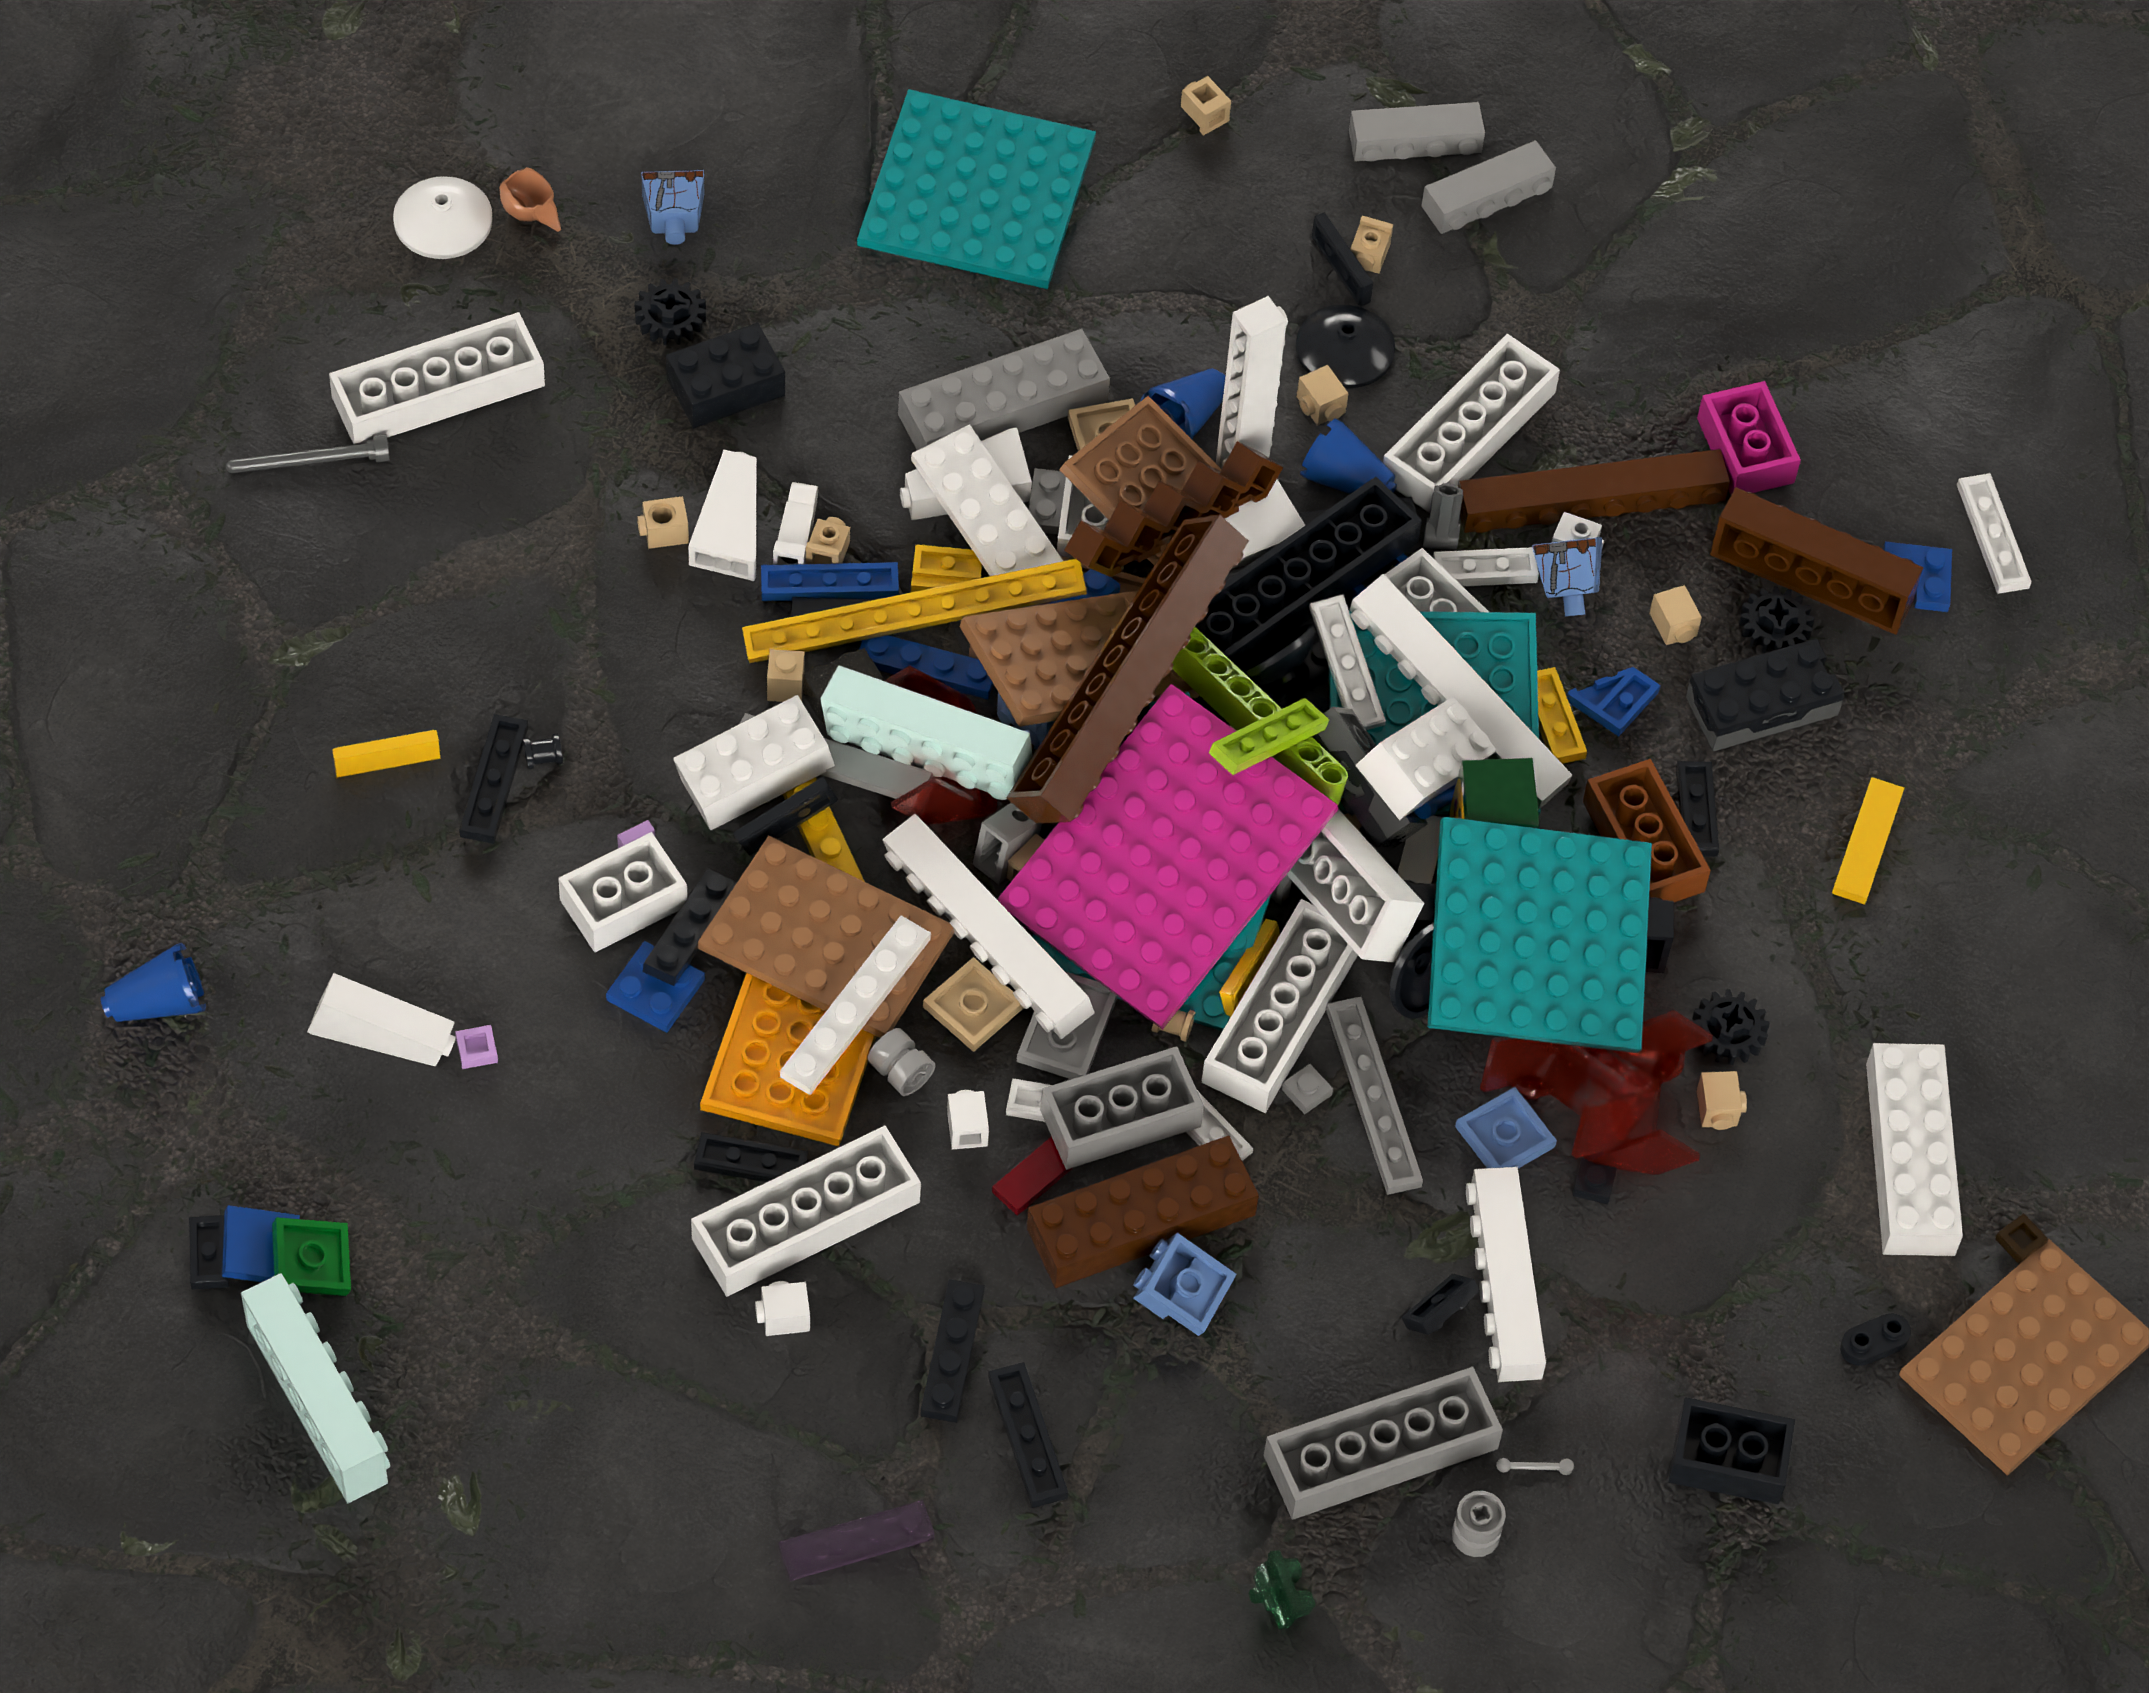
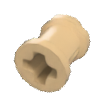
M1178 1010L1163 1030L1153 1023L1152 1032L1164 1031L1180 1036L1181 1041L1187 1042L1196 1012L1190 1010L1187 1013Z

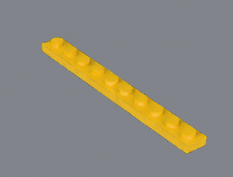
M1077 559L745 626L742 627L749 663L769 660L770 649L808 652L959 621L966 616L1012 610L1086 595L1087 591L1081 562Z

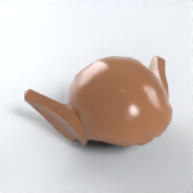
M526 167L517 170L501 183L499 187L500 201L509 215L519 221L537 220L557 232L561 231L558 212L554 203V192L551 185L541 174Z

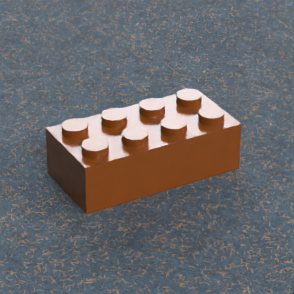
M1651 759L1587 780L1583 803L1601 837L1652 843L1649 898L1657 897L1662 900L1677 902L1705 892L1711 870Z

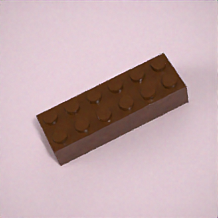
M1735 487L1719 517L1710 553L1711 556L1895 635H1897L1912 606L1924 568L1909 559L1884 551L1879 546L1865 543L1846 532L1837 531L1821 524L1816 519L1804 517L1790 511L1783 505H1776L1758 497L1752 492H1746Z
M1228 1135L1029 1207L1027 1230L1056 1289L1149 1255L1161 1239L1166 1241L1176 1233L1190 1240L1256 1215L1259 1194Z

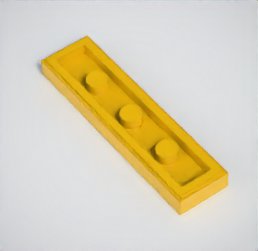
M1871 777L1832 894L1864 905L1866 904L1904 787Z

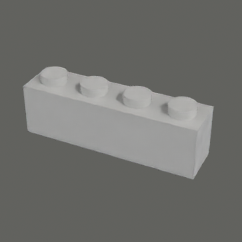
M1479 102L1351 111L1349 125L1354 162L1482 153L1485 136Z
M1535 140L1425 186L1421 207L1441 234L1452 229L1458 230L1476 219L1487 218L1494 212L1507 206L1512 207L1531 196L1546 193L1553 186L1556 167Z

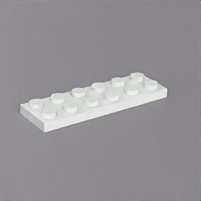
M970 424L912 453L911 461L990 576L1063 561Z

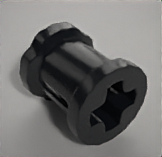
M558 733L552 734V737L535 741H530L529 738L523 739L528 769H534V765L556 762L557 765L563 764Z

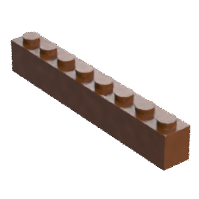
M1721 449L1462 480L1458 484V488L1463 489L1460 519L1464 533H1484L1493 529H1517L1526 525L1553 524L1560 521L1564 512L1588 519L1599 516L1614 517L1631 512L1647 513L1664 508L1679 509L1688 505L1704 503L1712 505L1726 500L1730 480Z

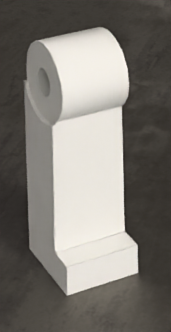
M792 482L778 539L773 550V565H791L784 562L781 557L798 559V562L794 564H806V545L811 538L817 506L818 486Z

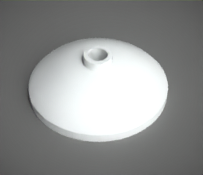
M433 177L412 185L398 199L393 214L395 231L401 242L411 251L434 259L456 258L473 251L487 238L493 221L492 208L487 196L474 184L455 177Z

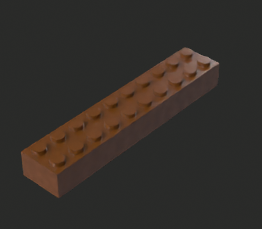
M1221 515L1187 519L1182 522L1006 797L1035 823L1071 822L1080 815L1084 808V800L1100 784L1102 780L1101 774L1105 767L1117 757L1120 751L1119 745L1138 723L1136 718L1143 707L1147 706L1155 697L1156 692L1154 690L1161 679L1165 678L1172 670V662L1178 652L1184 649L1190 642V633L1195 625L1207 615L1208 605L1213 597L1224 588L1226 584L1225 578L1228 573L1242 560L1244 555L1242 551L1249 540Z

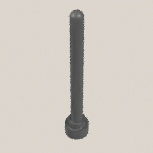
M387 434L374 435L373 439L367 440L365 444L230 460L226 464V469L229 473H240L369 457V460L376 459V462L390 461Z

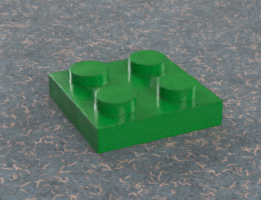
M276 1217L272 1223L274 1276L282 1273L288 1285L294 1283L301 1293L347 1296L351 1291L348 1223Z

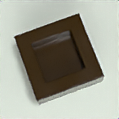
M2024 1213L1997 1232L1995 1240L2018 1264L2049 1240Z

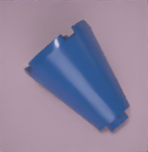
M1213 368L1154 386L1143 394L1140 401L1149 396L1193 439L1223 402L1226 376Z
M1336 418L1326 425L1331 428V431L1326 436L1321 433L1318 435L1302 464L1307 470L1301 471L1300 475L1306 479L1348 494L1353 493L1374 477H1377L1393 493L1397 488V484L1394 483L1395 474L1343 422Z
M179 943L106 987L105 996L100 998L105 1015L107 1017L113 1016L116 1022L196 1014L205 1011L206 1003L199 1005L198 997L203 996L204 991L192 957L184 959L181 953L182 950L187 949L185 945Z

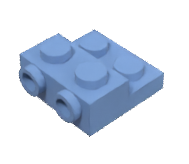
M1176 1233L1166 1241L1161 1239L1153 1248L1150 1257L1155 1261L1150 1270L1144 1268L1137 1276L1133 1286L1138 1291L1133 1299L1162 1319L1169 1315L1199 1336L1205 1332L1237 1274L1182 1235Z

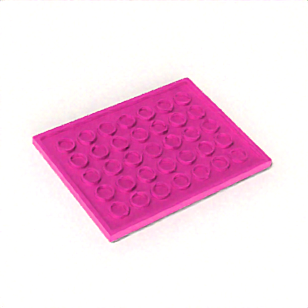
M1172 684L1169 685L1119 747L1120 751L1117 757L1107 764L1101 774L1102 780L1100 784L1084 800V808L1080 815L1071 822H1059L997 899L1019 923L1162 1030L1339 809L1335 802L1273 757H1269L1232 775L1209 754V750L1213 742L1236 732V730Z

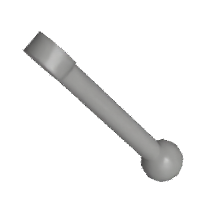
M1501 1458L1497 1461L1496 1467L1502 1473L1508 1472L1510 1469L1559 1470L1561 1474L1569 1475L1574 1469V1463L1567 1458L1561 1460L1560 1463L1510 1462L1506 1458Z

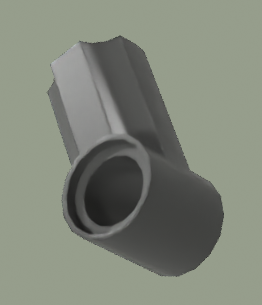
M1448 483L1434 487L1430 518H1427L1423 548L1457 551L1463 489Z

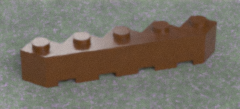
M1237 441L1221 471L1198 461L1182 490L1159 480L1143 510L1120 500L1104 530L1080 520L1064 551L1088 568L1112 577L1122 571V566L1134 560L1139 563L1161 552V546L1171 541L1184 520L1221 515L1225 519L1239 512V506L1251 500L1256 503L1266 498L1283 467L1261 452Z

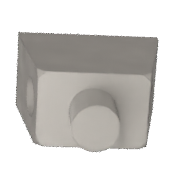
M1008 804L982 822L972 865L999 885L1007 878L1008 860L1035 834L1040 835L1043 823H1035L1014 804Z

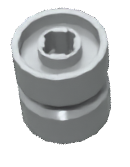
M895 1028L883 1035L868 1054V1061L881 1075H888V1082L902 1096H908L921 1088L935 1070L934 1061L923 1050L918 1051L915 1049V1042L901 1028Z
M1473 1491L1463 1497L1459 1502L1452 1529V1538L1457 1549L1465 1555L1472 1557H1484L1496 1549L1506 1518L1505 1507L1501 1500L1494 1494L1486 1491Z

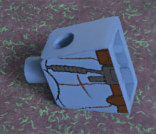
M704 170L641 172L642 197L651 231L655 234L665 233V240L669 244L678 245L685 241V233H695L699 229L704 200Z
M1602 537L1532 545L1547 598L1563 596L1565 617L1584 615L1583 594L1599 592Z

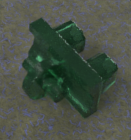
M1280 1550L1270 1551L1267 1561L1256 1568L1257 1574L1253 1576L1256 1586L1249 1591L1248 1595L1252 1603H1263L1266 1611H1272L1280 1630L1289 1628L1297 1618L1308 1615L1315 1607V1601L1311 1591H1296L1293 1583H1297L1302 1577V1568L1298 1558H1283Z

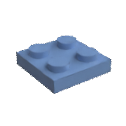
M1516 1087L1457 1119L1455 1125L1456 1129L1486 1168H1520L1555 1148L1557 1142L1556 1138Z

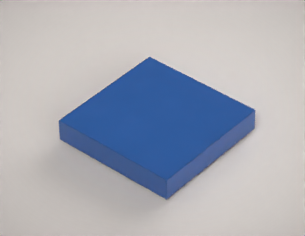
M228 1205L224 1211L222 1277L264 1282L274 1277L272 1223L276 1217L300 1219V1215Z

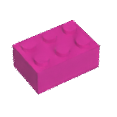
M1765 381L1702 396L1697 420L1710 449H1721L1730 480L1728 490L1731 495L1735 487L1746 492L1755 493L1795 483L1801 459Z

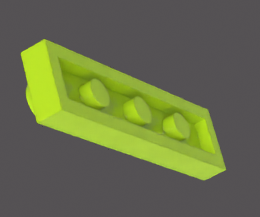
M1304 698L1213 742L1209 754L1232 775H1235L1324 731L1329 719Z

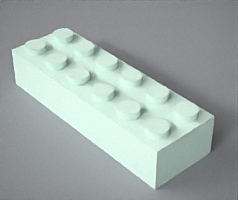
M838 665L820 698L827 735L840 743L849 742L862 747L867 752L876 755L882 754L893 758L895 761L916 766L932 772L934 777L943 776L955 780L961 786L968 789L977 788L983 790L999 800L1007 799L1006 797L1033 757L1030 733L840 665Z
M280 1273L241 1292L247 1327L347 1504L388 1484L386 1469L390 1468V1463L385 1454L388 1451L387 1445L379 1431L372 1432L368 1424L371 1418L363 1402L359 1401L356 1403L351 1395L354 1389L346 1372L338 1373L334 1365L337 1362L336 1356L327 1341L321 1343L317 1335L320 1329L312 1313H304L300 1305L303 1303V1299L294 1283L288 1285L284 1276Z

